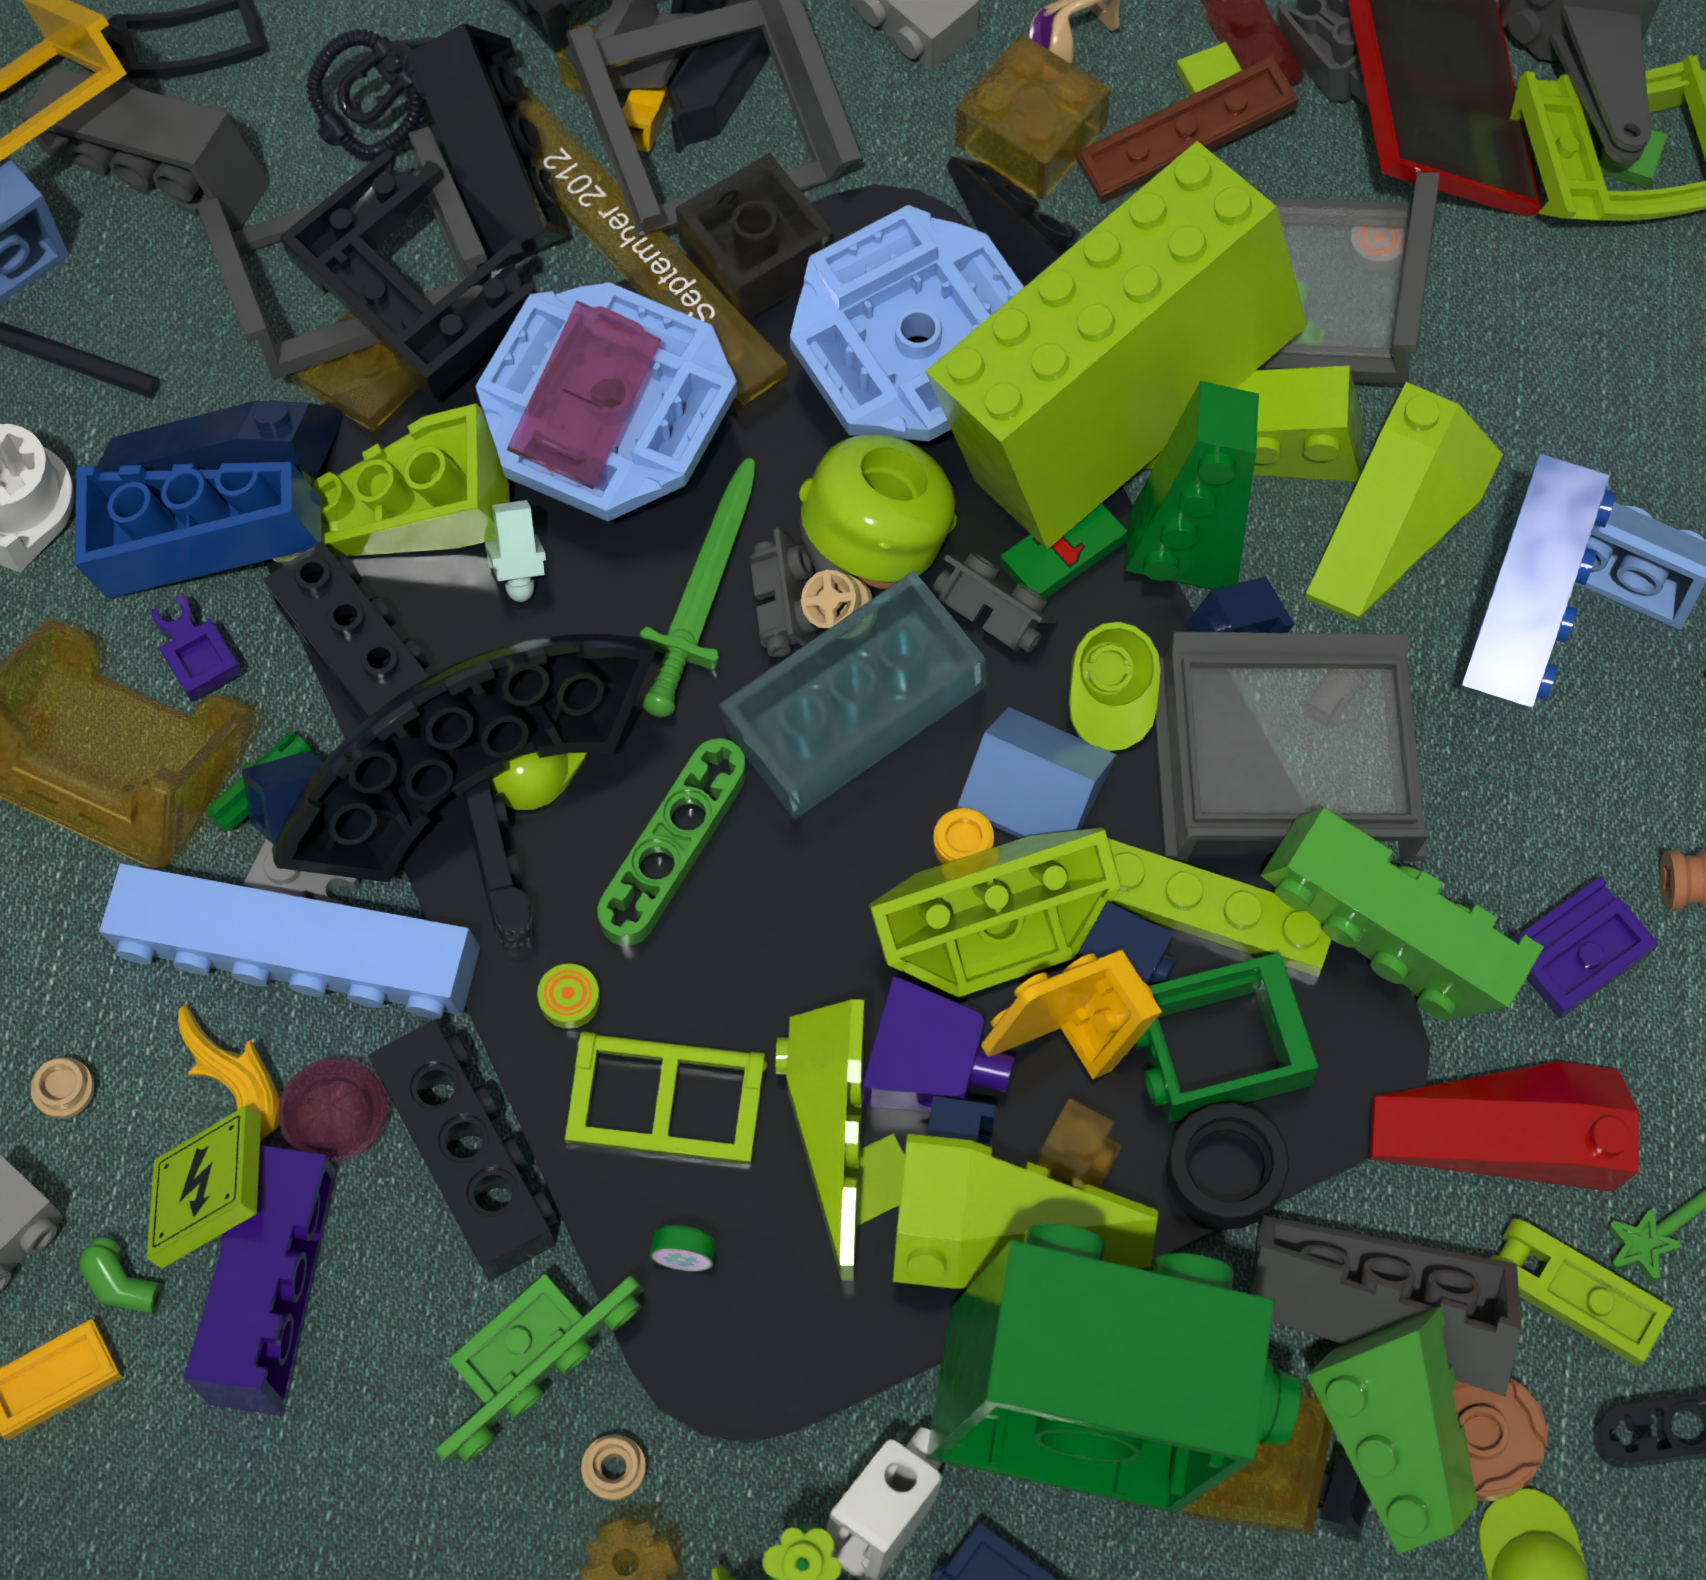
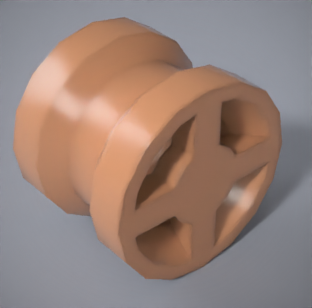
M1701 849L1696 855L1685 856L1680 850H1665L1663 852L1660 862V888L1663 903L1667 910H1682L1689 903H1698L1703 909H1706V849Z

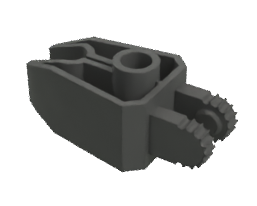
M1299 0V9L1302 12L1281 3L1278 6L1282 35L1293 57L1331 101H1347L1354 95L1361 102L1368 105L1348 0ZM1386 44L1382 47L1384 60L1408 67L1403 60H1400L1394 52L1386 47Z

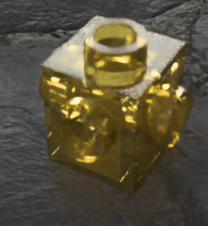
M633 1518L619 1520L596 1531L598 1539L585 1544L590 1562L579 1566L582 1580H668L667 1577L679 1573L667 1535L654 1539L648 1521L635 1526ZM626 1565H638L636 1571L631 1575H620L621 1570Z

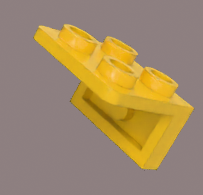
M1123 950L1099 959L1092 953L1074 961L1062 974L1049 978L1047 973H1040L1018 986L1014 991L1017 999L1009 1008L999 1013L991 1021L993 1030L983 1041L981 1047L987 1057H991L1061 1028L1091 1078L1095 1079L1112 1072L1162 1011L1154 1000L1151 989L1141 980Z

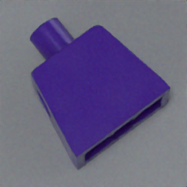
M893 977L862 1085L863 1105L875 1108L930 1112L933 1096L967 1101L971 1084L1006 1093L1013 1071L1015 1056L999 1053L987 1057L981 1048L986 1017L981 1013L908 981Z

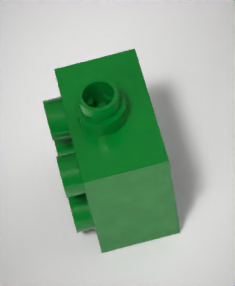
M1063 1224L1032 1225L1025 1231L1024 1243L1011 1240L950 1308L926 1459L1178 1513L1253 1462L1258 1443L1283 1447L1288 1443L1293 1434L1300 1407V1380L1297 1375L1277 1368L1273 1369L1271 1360L1267 1358L1274 1300L1233 1291L1234 1270L1228 1264L1214 1258L1187 1253L1163 1254L1154 1259L1153 1270L1150 1272L1103 1261L1105 1241L1101 1236L1089 1230Z

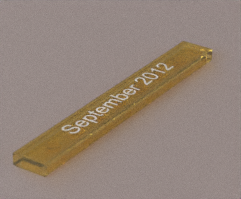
M525 87L528 98L519 102L521 112L531 124L537 127L542 144L539 153L534 155L537 164H542L550 172L560 209L641 296L712 325L727 363L730 365L737 381L738 392L735 397L743 406L789 375L787 363L662 230L635 237L633 232L634 224L619 185Z

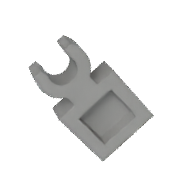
M267 839L243 883L245 887L341 905L344 904L330 899V894L335 888L344 886L350 890L358 891L360 887L358 878L276 868L272 854L274 844Z

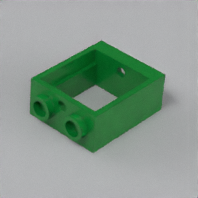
M1280 952L1149 986L1154 1000L1162 1011L1158 1017L1255 993L1279 1065L1278 1069L1182 1093L1157 1018L1135 1043L1134 1047L1136 1049L1145 1047L1151 1069L1144 1070L1148 1095L1154 1107L1163 1105L1168 1123L1187 1119L1190 1114L1210 1104H1244L1312 1085L1319 1067Z

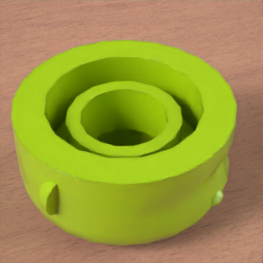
M866 434L840 441L824 455L817 465L813 477L805 480L799 491V497L802 501V525L809 540L820 554L846 572L872 581H906L921 575L931 567L948 533L954 529L957 522V516L954 513L956 504L954 490L944 470L933 457L920 447L890 435Z

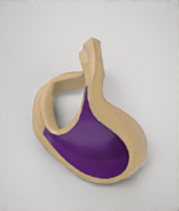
M1060 0L1041 8L1034 15L1029 29L1028 60L1030 67L1047 79L1065 77L1070 71L1074 60V40L1068 19L1069 15L1088 7L1109 31H1114L1120 28L1119 11L1121 0H1107L1106 4L1103 0Z

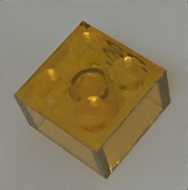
M1021 33L957 105L955 114V145L982 163L990 165L1003 176L1043 201L1077 162L1076 152L1091 145L1107 127L1111 88Z

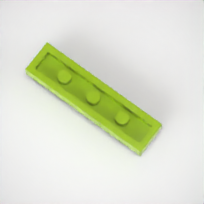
M1107 838L1121 889L1113 901H1109L1110 903L1140 918L1257 957L1280 952L1285 966L1319 977L1331 938L1323 931L1324 924L1307 911L1290 907L1280 900L1276 893Z

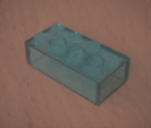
M912 571L723 701L719 706L726 732L736 745L740 747L746 758L795 820L986 687V659L918 574Z

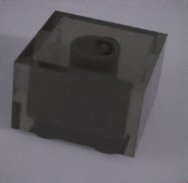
M770 152L675 208L681 247L741 324L801 289L804 285V276L809 256L834 244V232Z

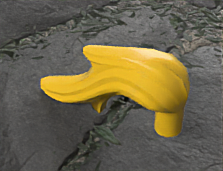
M186 1004L183 1005L178 1013L179 1030L186 1046L196 1061V1065L188 1072V1075L205 1076L217 1080L228 1087L235 1097L237 1110L247 1105L261 1115L260 1141L265 1139L278 1127L282 1113L278 1092L254 1043L251 1040L247 1041L243 1054L222 1049L204 1033Z

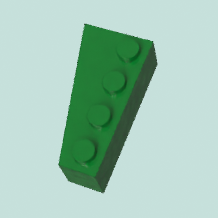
M1204 381L1199 382L1129 512L1125 571L1146 575L1148 578L1156 581L1170 580L1208 589L1238 584L1256 458L1258 393Z

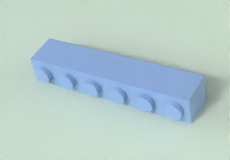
M126 864L119 865L99 930L116 948L115 954L131 962L151 964L153 957L172 960L173 966L198 975H208L210 968L231 972L230 976L232 978L255 986H265L268 979L288 982V987L293 991L313 997H323L326 990L348 994L347 999L351 1002L371 1008H382L384 1001L404 1004L408 1012L429 1019H441L443 1012L463 1015L481 947L470 929Z

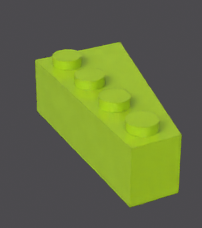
M1350 365L1256 370L1235 388L1259 394L1257 446L1253 475L1358 482L1362 473L1363 419ZM1162 452L1142 469H1153Z

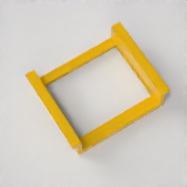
M21 0L45 37V40L0 70V93L57 54L96 73L0 139V161L127 74L101 33V30L109 25L104 15L71 0Z

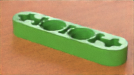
M723 738L710 739L702 743L695 750L605 890L597 907L598 920L604 936L612 943L621 946L635 945L642 942L651 933L741 791L746 780L745 756L740 747L734 742ZM724 758L729 760L730 772L732 774L728 775L721 772L717 775L710 786L712 798L717 799L713 801L703 791L710 778L707 763L710 762L711 764L718 765ZM684 804L697 805L706 814L704 822L693 830L679 829L671 820L673 812ZM661 852L673 859L675 865L672 872L662 879L647 878L640 870L642 861L652 853ZM633 882L643 892L635 905L639 920L637 923L626 920L621 927L616 926L613 910L617 908L625 911L635 898L633 886L628 883ZM648 895L654 896L655 898L650 899Z

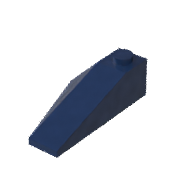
M278 400L252 401L113 437L96 468L100 472H119L121 465H142L146 471H171L173 464H194L198 470H218L222 463L292 462L307 482L313 486L341 425L343 414L341 409L313 403L282 402Z

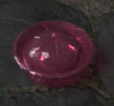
M327 1058L307 1065L290 1079L280 1097L278 1120L284 1138L294 1150L326 1154L331 1162H340L359 1155L375 1141L385 1122L387 1101L380 1081L367 1067L349 1059Z

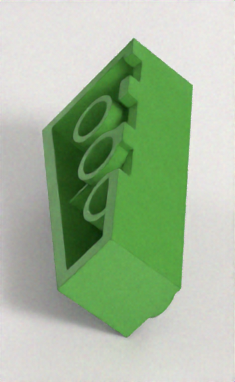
M1320 808L1295 819L1260 875L1276 887L1275 893L1280 900L1294 909L1307 911L1324 924L1323 931L1328 937L1343 946L1354 947L1372 961L1370 963L1372 970L1383 979L1408 987L1412 993L1419 997L1417 1000L1419 1006L1438 1019L1453 1020L1509 1008L1544 946L1526 935L1521 937L1518 944L1492 928L1498 917L1477 904L1472 909L1449 901L1440 895V888L1443 882L1424 870L1419 871L1408 866L1397 868L1390 863L1394 857L1391 849L1326 808Z

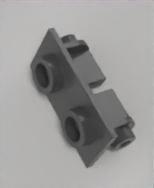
M780 528L773 529L775 543L766 541L756 544L754 546V553L749 558L754 596L759 600L775 596V601L756 607L760 644L767 648L768 655L773 657L789 654L791 652L790 645L799 643L811 654H817L818 648L815 631L820 628L809 622L803 614L801 606L802 590L808 578H811L813 575L811 559L807 549L802 544H797Z
M972 551L969 552L967 557L949 554L945 556L944 560L956 568L953 573L944 570L935 581L933 590L940 594L939 601L947 604L972 622L977 621L986 605L989 606L993 611L982 628L1017 652L1022 648L1030 653L1037 646L1042 636V633L1035 629L1038 623H1056L1058 618L1044 610L1048 601L1043 596L1021 583H1017L1014 589L996 578L1000 569L986 558Z

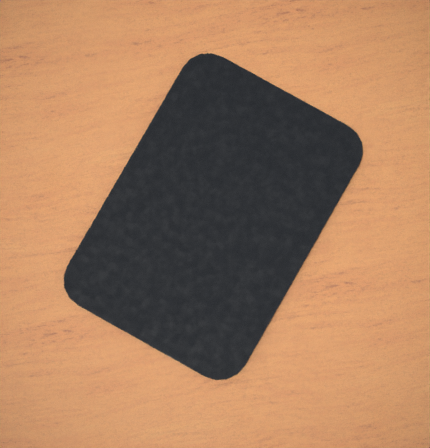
M875 184L828 195L669 261L670 268L664 273L656 274L649 269L615 284L689 315L692 312V317L699 320L701 318L697 312V307L703 303L711 305L715 311L712 319L710 318V308L707 306L701 307L704 322L711 324L716 333L727 363L730 365L736 378L738 392L687 484L613 520H603L507 478L509 483V503L528 501L531 507L534 535H537L545 551L546 560L543 561L545 575L531 577L534 580V591L528 600L516 602L507 594L505 583L508 580L498 581L493 569L488 566L485 542L458 549L348 556L363 580V583L358 585L368 599L377 595L394 617L396 624L391 629L403 642L410 637L423 652L429 663V667L425 669L428 676L454 663L486 651L532 639L569 634H613L640 637V632L645 627H650L662 635H667L728 484L745 459L751 458L755 462L754 480L748 506L698 643L699 647L717 650L719 657L717 668L711 670L686 662L681 679L675 690V711L667 717H656L649 714L641 703L642 695L647 693L653 685L660 664L663 661L664 654L656 651L614 753L588 752L584 762L564 792L552 803L535 810H515L506 807L509 828L501 829L500 834L504 849L515 847L522 883L514 884L513 887L528 895L530 911H532V930H530L532 931V937H529V943H525V947L521 946L518 950L516 948L511 950L508 947L503 948V944L498 943V938H496L497 931H494L464 808L463 793L457 796L454 792H451L427 814L430 822L410 844L400 860L428 921L469 928L481 946L465 1006L599 1302L605 1299L630 1276L634 1277L645 1289L636 1298L641 1308L625 1324L613 1331L631 1372L661 1412L701 1436L754 1443L803 1430L941 1364L950 1308L968 1289L893 1282L900 1205L856 1227L854 1281L841 1280L788 1096L786 1075H778L775 1072L777 1037H789L791 1016L851 999L864 1000L865 1078L893 977L908 981L981 1013L986 1017L984 1041L993 1030L991 1021L999 1013L1009 1008L1017 999L1014 991L1018 986L1040 973H1047L1049 978L1062 974L1070 964L1078 960L1077 953L1072 960L957 997L904 971L895 969L886 963L869 904L915 873L942 865L933 847L935 826L944 814L957 809L983 735L1008 707L1080 738L1070 720L1071 659L1077 643L1087 632L1101 624L1122 622L1136 626L1150 637L1158 651L1159 658H1163L1174 632H1191L1186 622L1194 613L1177 582L1170 580L1156 581L1148 578L1146 575L1125 571L1127 542L1046 599L1048 602L1044 610L1058 619L1056 623H1038L1035 629L1042 633V636L1037 646L1030 653L1022 648L1017 652L982 628L993 611L989 606L986 605L977 621L972 622L947 604L939 601L940 594L933 590L935 581L944 570L953 573L956 568L944 560L947 554L965 557L968 556L970 551L979 554L1000 569L996 578L1014 589L1017 583L1000 566V555L1030 535L1018 521L975 482L952 430H949L930 441L906 440L920 447L935 459L944 470L954 490L956 502L954 513L957 516V522L954 529L948 533L931 567L917 577L902 581L901 584L894 588L881 589L866 584L871 591L873 607L872 613L865 624L867 633L864 636L854 640H846L843 633H835L829 629L820 628L815 631L818 648L817 654H811L799 643L790 645L791 652L785 656L773 657L768 655L767 648L760 644L756 607L775 601V596L762 600L754 596L749 558L754 553V546L756 544L766 541L775 543L773 529L780 528L797 544H802L805 547L799 528L802 501L799 497L800 488L805 480L813 477L817 465L830 448L842 440L855 436L848 435L790 349V333L804 285V276L809 256L907 205L931 213V218L955 222L972 228L955 208L917 189ZM667 262L661 264L664 269L667 267ZM659 266L654 267L656 271H662ZM673 268H676L677 273L665 280L666 283L658 284L661 280L660 277L665 278L674 272ZM676 278H685L688 283L694 279L696 280L695 283L677 295L669 289L670 282ZM676 281L673 283L672 289L679 290L683 288L685 281ZM695 290L699 292L701 299L697 304L686 306L682 303L681 298L686 292L694 301L697 300L698 296L696 293H690L689 291ZM687 296L684 298L686 303H693ZM509 328L462 377L435 401L403 371L323 404V406L341 409L343 418L316 479L327 472L338 475L364 460L362 452L377 443L383 448L410 433L408 425L424 416L472 404H477L481 407L475 386ZM913 336L907 340L921 343L929 339L922 336ZM609 402L601 405L599 409L612 410L621 404ZM1121 486L1102 504L1128 531L1129 512L1133 504L1123 486ZM273 559L265 560L270 574L290 562H276ZM301 641L342 734L346 739L363 720ZM1190 667L1201 813H1309L1226 668ZM1153 723L1152 728L1141 741L1127 749L1110 751L1117 754L1116 761L1081 830L1103 828L1109 839L1163 856ZM723 738L734 742L740 747L745 756L746 780L741 791L651 933L642 942L635 945L621 946L612 943L604 936L598 920L597 907L605 890L695 750L702 743L710 739ZM724 758L718 765L711 764L710 762L707 763L710 778L703 791L713 801L717 799L712 798L710 786L717 775L721 772L728 775L732 774L730 772L729 760ZM684 804L673 812L671 820L679 829L693 830L704 822L706 814L697 805ZM992 826L994 832L993 848L1020 839ZM1197 840L1188 860L1176 861L1275 893L1276 887L1260 875L1282 841ZM661 852L652 853L642 861L640 870L647 878L662 879L672 872L675 863L667 854ZM633 882L628 883L633 886L635 898L625 911L617 908L613 910L616 926L621 927L626 920L635 923L639 920L635 905L643 892ZM648 895L650 899L655 898L654 896ZM1146 920L1173 934L1169 956L1177 959L1168 981L1259 958ZM1332 939L1319 977L1285 966L1319 1067L1312 1085L1241 1104L1257 1109L1271 1120L1287 1144L1290 1168L1282 1194L1276 1204L1358 1166L1369 1159L1371 1100L1374 1096L1427 1086L1430 1042L1416 1000L1411 991L1403 984L1389 982L1376 974L1370 966L1372 961L1354 947L1343 946ZM561 964H577L586 968L593 974L599 987L600 1006L596 1015L588 1023L578 1028L565 1029L553 1025L544 1017L539 1006L537 989L542 977L550 969ZM1255 993L1158 1017L1182 1093L1279 1068ZM1060 1028L1001 1052L1015 1056L1013 1071L1006 1093L971 1084L967 1101L996 1105L992 1135L981 1133L979 1135L991 1137L992 1157L1024 1168L1027 1162H1031L1047 1168V1177L1075 1188L1089 1184L1158 1210L1152 1263L1160 1255L1175 1253L1221 1231L1199 1224L1179 1208L1168 1188L1166 1172L1168 1155L1175 1132L1186 1119L1168 1123L1163 1105L1155 1107L1152 1105L1144 1078V1070L1151 1069L1145 1047L1136 1049L1133 1046L1112 1072L1092 1079ZM581 1032L738 1052L766 1053L767 1068L764 1071L752 1164L567 1143L565 1141L576 1069L577 1042ZM598 1053L587 1127L652 1134L662 1060ZM679 1063L669 1136L734 1144L744 1070ZM862 1102L860 1149L894 1134L905 1155L908 1134L927 1136L930 1112L875 1108L865 1106ZM1230 1131L1214 1132L1202 1138L1193 1149L1190 1158L1191 1176L1198 1188L1210 1198L1223 1202L1240 1201L1252 1195L1261 1185L1265 1172L1263 1156L1257 1146L1245 1136ZM669 1225L688 1226L707 1232L716 1241L712 1267L702 1271H683L668 1268L654 1262L650 1258L653 1232L660 1227Z

